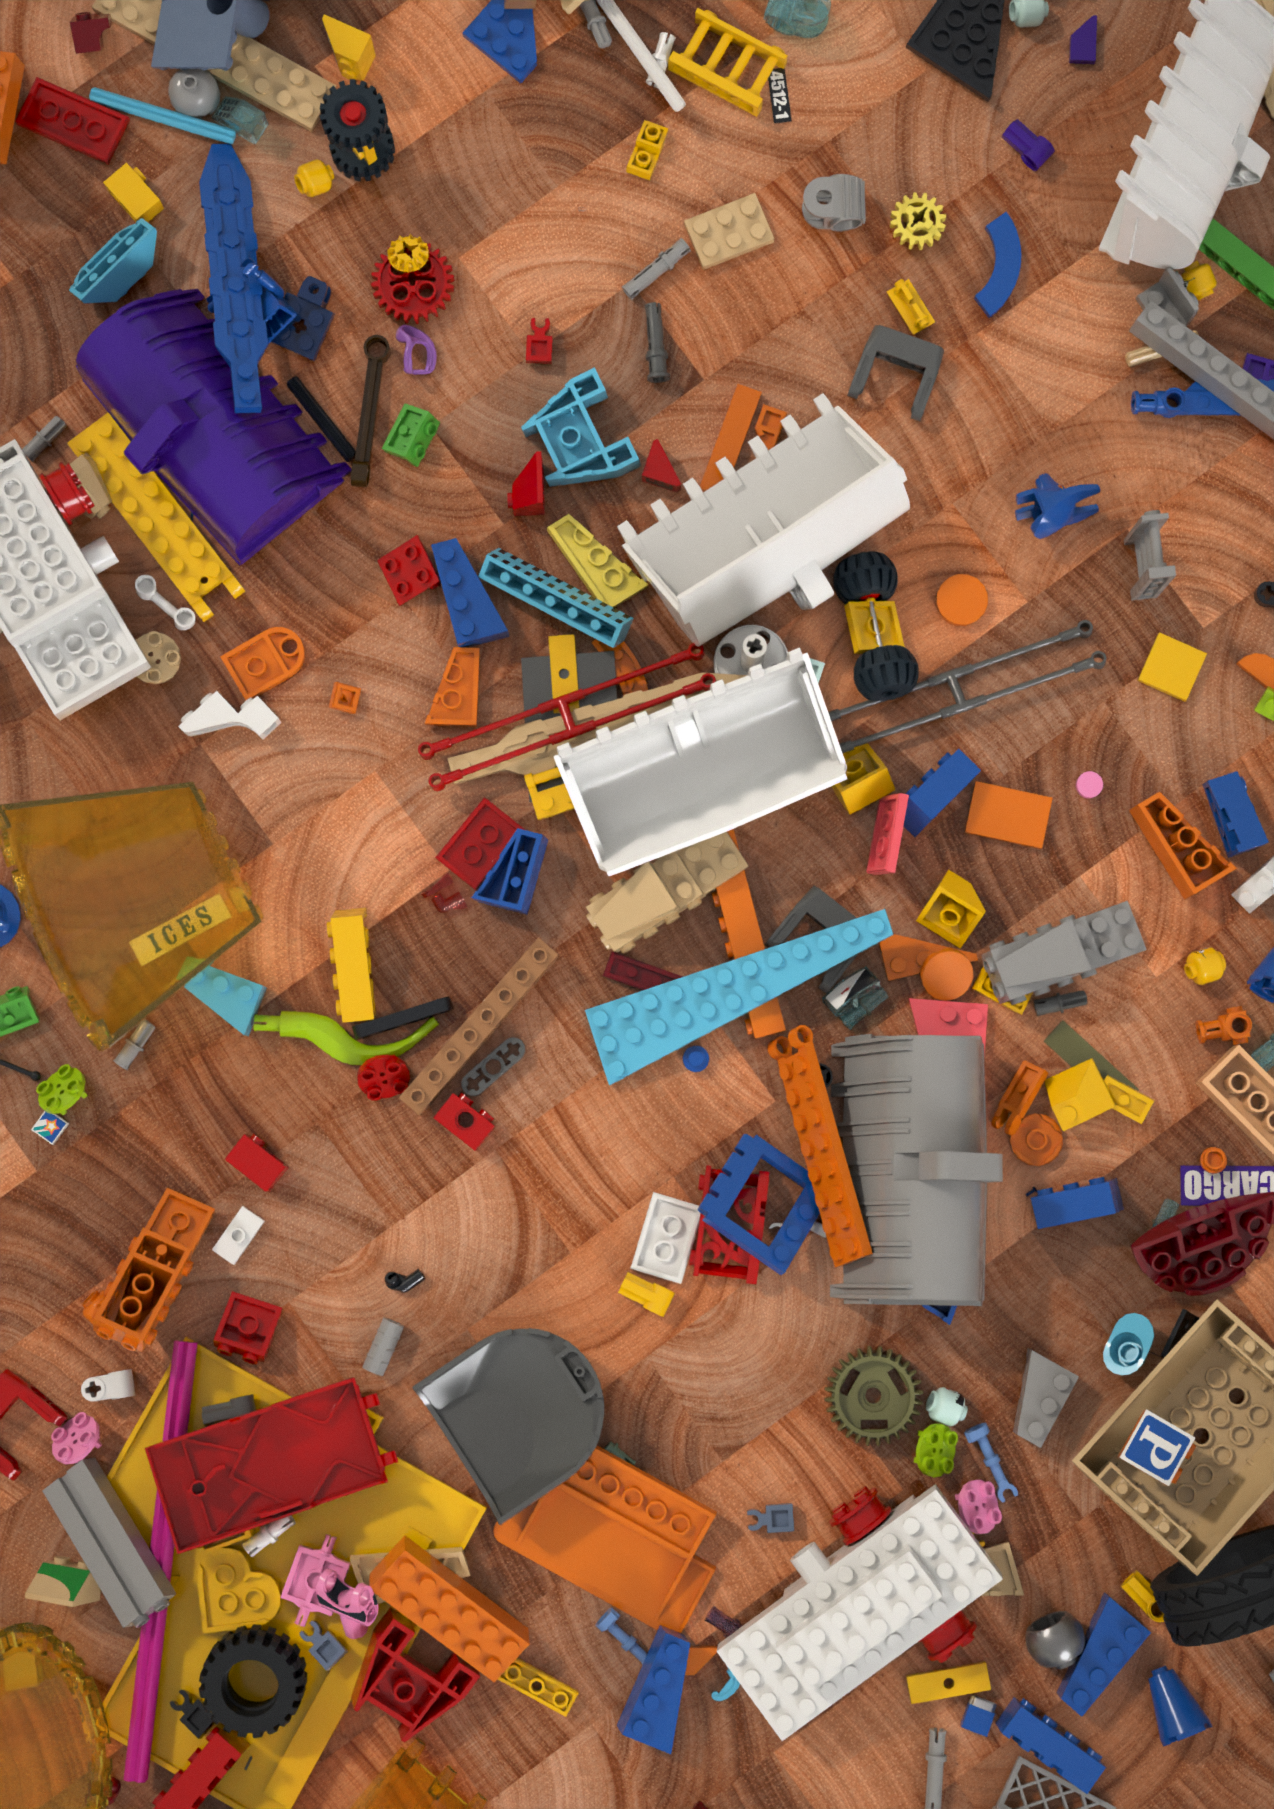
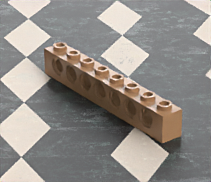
M538 937L399 1098L421 1116L555 963L559 955Z

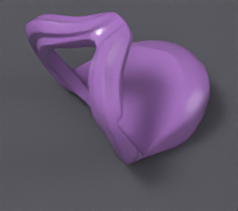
M400 326L396 332V339L400 343H406L403 361L405 373L414 375L432 373L436 366L437 354L430 337L413 326ZM415 344H423L426 347L427 362L424 370L412 369V349Z

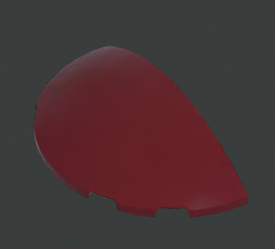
M1274 1192L1255 1193L1218 1200L1189 1209L1161 1222L1140 1236L1130 1246L1137 1265L1157 1286L1171 1293L1177 1291L1184 1292L1188 1296H1200L1229 1287L1246 1275L1245 1269L1254 1259H1260L1269 1245L1267 1236L1271 1225L1274 1224Z

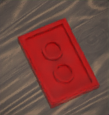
M484 797L435 858L477 891L486 879L485 876L489 870H492L500 858L499 855L517 828L525 829Z

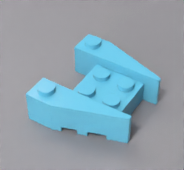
M595 367L570 379L556 396L554 395L536 415L534 414L521 427L526 438L537 432L540 433L557 471L545 476L549 487L618 478L641 467L640 460L629 437L604 448L586 408L608 398Z

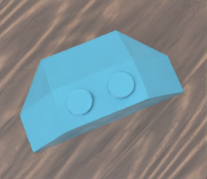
M141 218L135 224L129 225L116 233L80 269L69 291L83 303L117 302L153 266L157 230Z

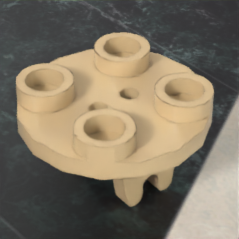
M151 631L136 639L137 644L152 667L136 677L150 684L165 683L173 678L181 662L180 649L175 641L166 634Z

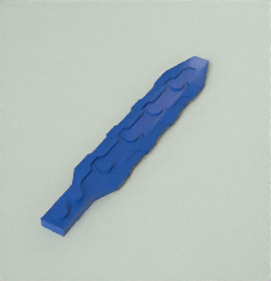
M212 144L199 181L201 207L204 209L206 233L204 238L205 248L209 256L210 295L213 297L215 347L230 367L235 413H261L262 404L258 363L268 346L266 322L263 320L261 303L263 291L262 285L256 281V278L253 275H245L242 272L245 267L240 266L246 258H251L257 263L256 251L258 250L257 235L253 227L251 181L231 144Z

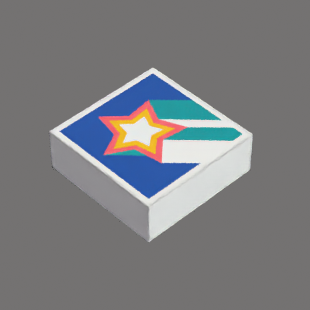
M44 1111L31 1130L50 1144L55 1145L70 1123L57 1114H50Z

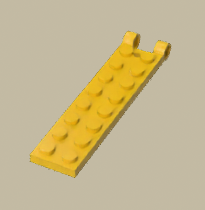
M106 413L67 442V444L77 457L88 453L93 458L114 506L198 616L205 622L214 614L202 597L221 583L225 585L235 599L243 594L245 590L154 471L140 474L124 455V450L131 441L112 416ZM204 577L208 578V582L205 584L201 583V579Z

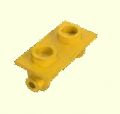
M900 279L894 284V288L887 291L888 296L913 335L935 323L909 279L906 281Z

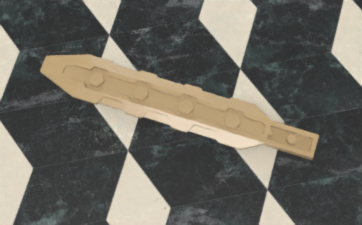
M698 673L674 680L672 684L644 692L639 690L625 694L623 698L599 705L574 709L571 714L575 725L591 720L596 721L683 689V686L699 681L702 675L706 673ZM711 673L715 676L716 681L722 679L724 684L748 676ZM707 680L704 684L710 685L713 681ZM702 690L685 697L686 699H688L706 691ZM672 700L598 726L596 730L561 743L549 744L465 775L463 779L454 781V784H460L505 770L523 775L529 773L534 775L553 769L557 766L553 756L558 755V746L569 742L572 748L595 739L596 731L608 727L610 731L616 730L634 722V715L646 711L650 715L671 706ZM560 715L543 721L538 719L515 726L496 745L447 758L450 770H462L547 739L549 735L566 729Z

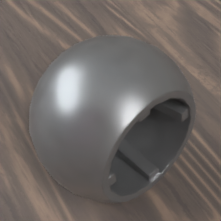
M1057 1611L1037 1619L1028 1626L1026 1630V1646L1031 1657L1039 1665L1046 1668L1055 1667L1056 1669H1063L1077 1661V1656L1082 1653L1085 1646V1635L1081 1624L1072 1614L1066 1611Z

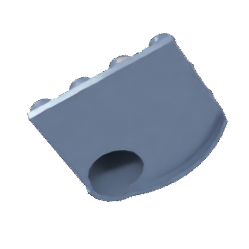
M162 0L151 67L160 70L168 68L181 70L201 69L203 71L208 69L229 70L233 64L231 57L232 44L235 43L237 34L247 38H255L263 33L269 21L267 4L262 0Z

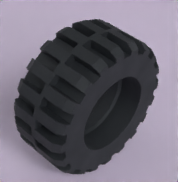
M253 1624L249 1630H247L246 1626H241L236 1629L235 1633L229 1631L222 1637L221 1641L216 1642L203 1665L204 1667L199 1678V1682H201L199 1695L201 1698H205L202 1706L205 1712L211 1711L213 1713L211 1720L216 1725L219 1722L225 1725L223 1730L229 1734L231 1730L238 1731V1737L246 1738L248 1733H253V1738H259L263 1736L265 1731L271 1735L277 1732L279 1726L284 1727L290 1722L292 1715L296 1714L302 1701L307 1683V1672L304 1671L306 1667L304 1657H299L300 1649L297 1644L291 1646L288 1643L290 1640L288 1635L283 1633L282 1636L275 1634L277 1629L270 1626L267 1631L261 1630L262 1626ZM244 1660H255L264 1663L277 1677L279 1684L277 1693L272 1698L260 1702L242 1698L234 1691L230 1684L229 1671L231 1667Z

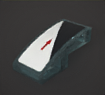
M864 967L834 986L822 998V1002L836 1017L858 1008L859 999L880 990L881 981L867 967Z

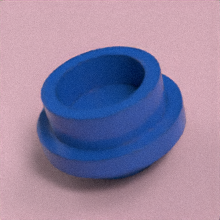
M701 1046L689 1047L683 1055L684 1066L692 1072L704 1070L709 1063L708 1052Z

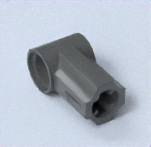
M253 1394L233 1398L228 1402L202 1407L203 1424L206 1427L256 1410Z

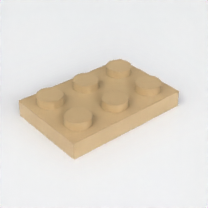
M755 193L684 220V226L703 270L774 242V236Z

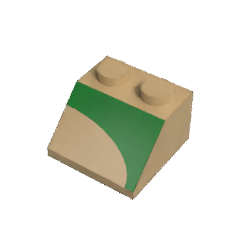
M55 1556L54 1560L42 1563L25 1593V1598L75 1607L100 1601L101 1589L83 1560L74 1563L70 1562V1557Z

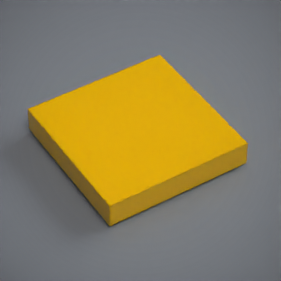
M1159 632L1137 681L1185 702L1207 653Z

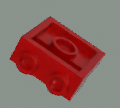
M232 1291L213 1339L214 1346L218 1347L217 1352L225 1356H232L233 1353L242 1355L243 1361L254 1365L258 1361L264 1363L283 1308Z

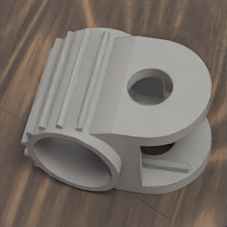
M835 174L830 177H819L812 180L806 186L803 194L802 214L805 221L814 228L831 229L832 231H847L862 226L866 221L865 181L848 174Z

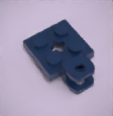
M308 276L303 281L297 296L286 292L284 299L294 309L297 316L271 343L315 362L335 316L333 312L326 309L331 297V288L325 282ZM319 288V291L313 294L314 290ZM305 320L306 331L301 330L300 333H296L295 323Z

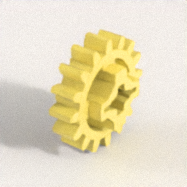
M916 192L913 193L912 199H909L906 195L903 196V204L896 202V211H892L890 218L894 219L890 222V228H896L893 232V237L900 236L899 244L903 245L905 242H908L909 249H912L914 244H917L919 250H922L924 243L932 247L933 239L939 241L941 238L940 232H944L946 226L942 223L946 220V215L940 214L943 206H935V197L930 201L927 200V193H924L922 198H918ZM930 214H932L934 217L935 226L933 225V221L930 220ZM923 216L922 222L919 221L917 224L915 223V225L913 226V221H917L918 219H921V217ZM901 217L903 218V221L906 223L905 229L902 226Z

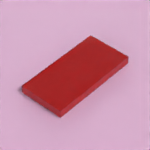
M36 77L15 120L16 125L107 165L110 164L130 122V118L126 115Z

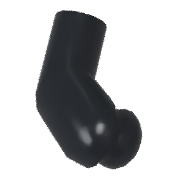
M417 1269L408 1276L393 1271L388 1272L384 1280L386 1286L391 1290L406 1293L426 1278Z

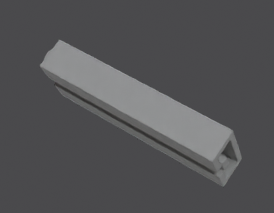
M96 1458L82 1459L66 1471V1475L56 1479L42 1491L122 1627L135 1626V1628H139L150 1620L148 1616L154 1611L157 1613L170 1605L169 1600L176 1595V1592Z

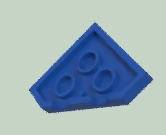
M491 0L463 31L465 39L520 84L537 66L533 9H504V0Z

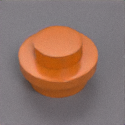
M1210 1147L1202 1152L1200 1164L1206 1172L1217 1174L1226 1167L1227 1157L1221 1149Z

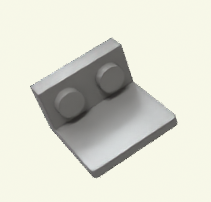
M1171 267L1165 269L1158 283L1136 297V301L1143 310L1150 301H1153L1185 326L1191 323L1199 310L1197 298L1193 293L1187 291L1184 287L1182 276L1177 271L1174 272Z

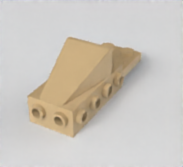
M724 832L656 858L657 861L653 864L647 862L633 871L634 875L627 881L625 878H622L611 886L613 890L604 895L601 892L589 900L591 904L586 907L589 911L586 917L594 928L598 926L603 933L600 939L607 950L613 949L617 953L620 951L622 953L628 952L636 946L635 942L642 937L644 939L651 937L658 932L657 927L665 922L669 925L680 918V912L687 908L689 911L696 908L702 903L701 899L706 894L748 868L749 865L729 834Z

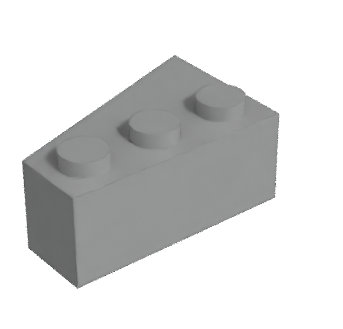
M1028 1348L1013 1432L1041 1448L1079 1376Z

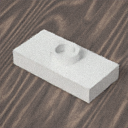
M242 1206L212 1250L235 1265L265 1220L245 1206Z

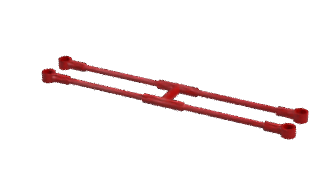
M692 643L687 650L671 655V658L587 689H578L538 704V707L450 739L448 737L432 744L429 742L421 743L418 746L421 758L430 760L434 757L435 753L453 747V744L532 715L543 714L559 708L566 728L563 731L549 735L547 739L471 767L454 770L443 775L434 773L428 779L430 787L434 791H441L445 788L446 784L463 779V776L549 744L554 745L596 730L598 726L682 695L688 696L702 690L709 691L710 685H705L704 683L707 680H712V683H714L716 678L713 674L706 673L702 675L699 681L682 687L683 689L596 721L591 720L579 725H575L568 705L584 699L589 694L668 665H676L690 659L699 661L705 656L703 645L697 647L695 643ZM695 649L701 650L698 654H693L692 652ZM430 748L428 753H423L424 749ZM441 780L438 785H433L434 781Z

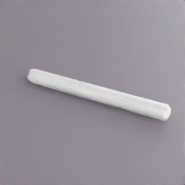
M597 0L675 112L683 109L686 105L684 99L614 0Z

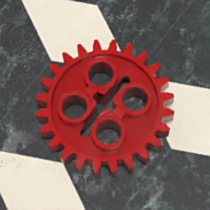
M430 243L427 244L429 258L426 264L431 266L428 272L423 273L417 270L395 275L392 273L395 268L390 264L388 257L380 254L383 263L374 264L375 269L379 271L371 273L372 279L376 280L371 283L372 289L377 290L373 293L374 299H380L378 306L379 308L386 307L385 313L387 316L394 312L395 321L404 316L405 324H408L410 318H414L415 323L418 324L419 317H423L426 322H429L428 314L431 313L438 317L436 309H446L443 300L451 302V296L447 292H454V286L449 284L455 281L454 275L449 274L453 271L452 266L446 265L448 262L446 256L439 258L441 254L439 248L431 252L432 247ZM405 247L404 253L412 259V251ZM411 279H416L415 285L411 286ZM425 289L433 291V294L427 298L420 295ZM402 291L408 294L403 300L395 299L398 292Z

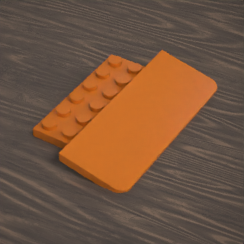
M598 1445L591 1457L577 1473L504 1524L499 1525L496 1522L493 1529L496 1540L656 1630L662 1625L681 1633L716 1570L715 1565L695 1555V1552L712 1524L717 1511Z

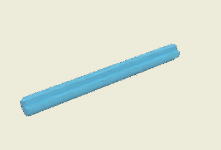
M93 87L89 94V99L100 105L227 144H233L236 138L234 129Z

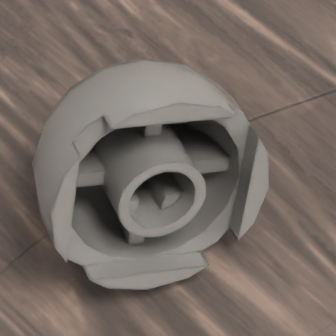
M179 69L174 73L169 81L168 95L171 105L176 112L198 119H203V116L211 115L215 112L220 102L221 93L216 79L208 70Z

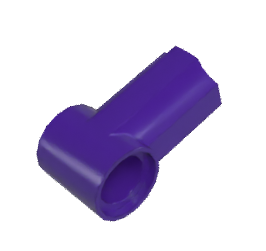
M1018 119L1013 121L1002 134V138L1021 154L1024 164L1033 171H1037L1055 152L1053 145L1045 137H1037Z

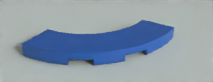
M1007 211L985 227L993 244L995 265L988 283L975 295L974 299L988 318L997 313L1010 297L1021 268L1020 239Z

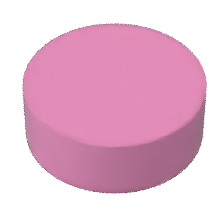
M1092 771L1081 774L1076 781V790L1084 798L1096 797L1103 788L1102 778Z

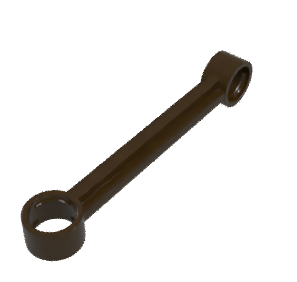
M381 335L370 336L364 343V352L368 364L355 460H353L351 469V486L367 488L369 484L370 458L383 363L389 359L391 354L387 339ZM379 342L386 346L385 353L380 357H372L368 354V348L373 343Z

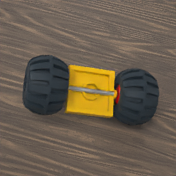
M868 551L851 555L842 560L835 569L833 586L838 598L845 604L844 608L854 654H862L857 659L854 667V683L858 691L866 699L887 701L900 698L915 688L919 677V667L913 654L904 646L895 601H887L895 593L898 584V574L895 565L887 555L881 552Z

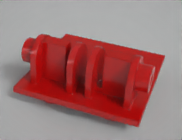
M418 535L377 560L399 606L429 588L433 590L440 586V578Z

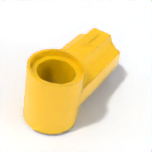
M630 1272L627 1273L618 1291L623 1296L642 1304V1307L662 1317H664L675 1295V1292L657 1283L652 1284Z
M1136 1570L1124 1580L1120 1587L1149 1618L1155 1622H1164L1163 1612L1158 1616H1154L1151 1613V1606L1156 1602L1153 1595L1154 1592L1150 1588L1151 1584Z

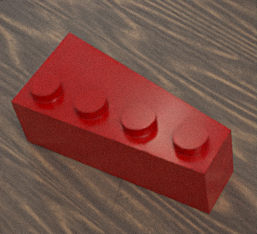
M216 1726L206 1737L207 1745L202 1750L198 1747L190 1756L188 1761L191 1764L185 1771L180 1769L170 1780L173 1786L166 1793L162 1790L152 1802L155 1805L154 1809H197L251 1744L243 1737H238V1733L235 1730H231L229 1734L223 1730L224 1726L221 1729Z

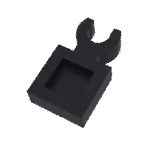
M180 1690L179 1693L183 1695L184 1703L179 1705L176 1701L172 1700L170 1706L174 1710L184 1713L180 1721L198 1739H201L215 1724L211 1720L213 1713L211 1711L205 1712L201 1699H197L193 1703L190 1692Z

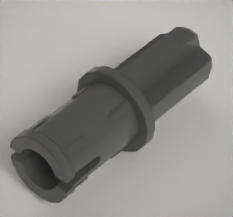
M1083 990L1063 995L1056 993V996L1033 1000L1037 1016L1059 1011L1064 1013L1065 1009L1088 1004L1087 995Z

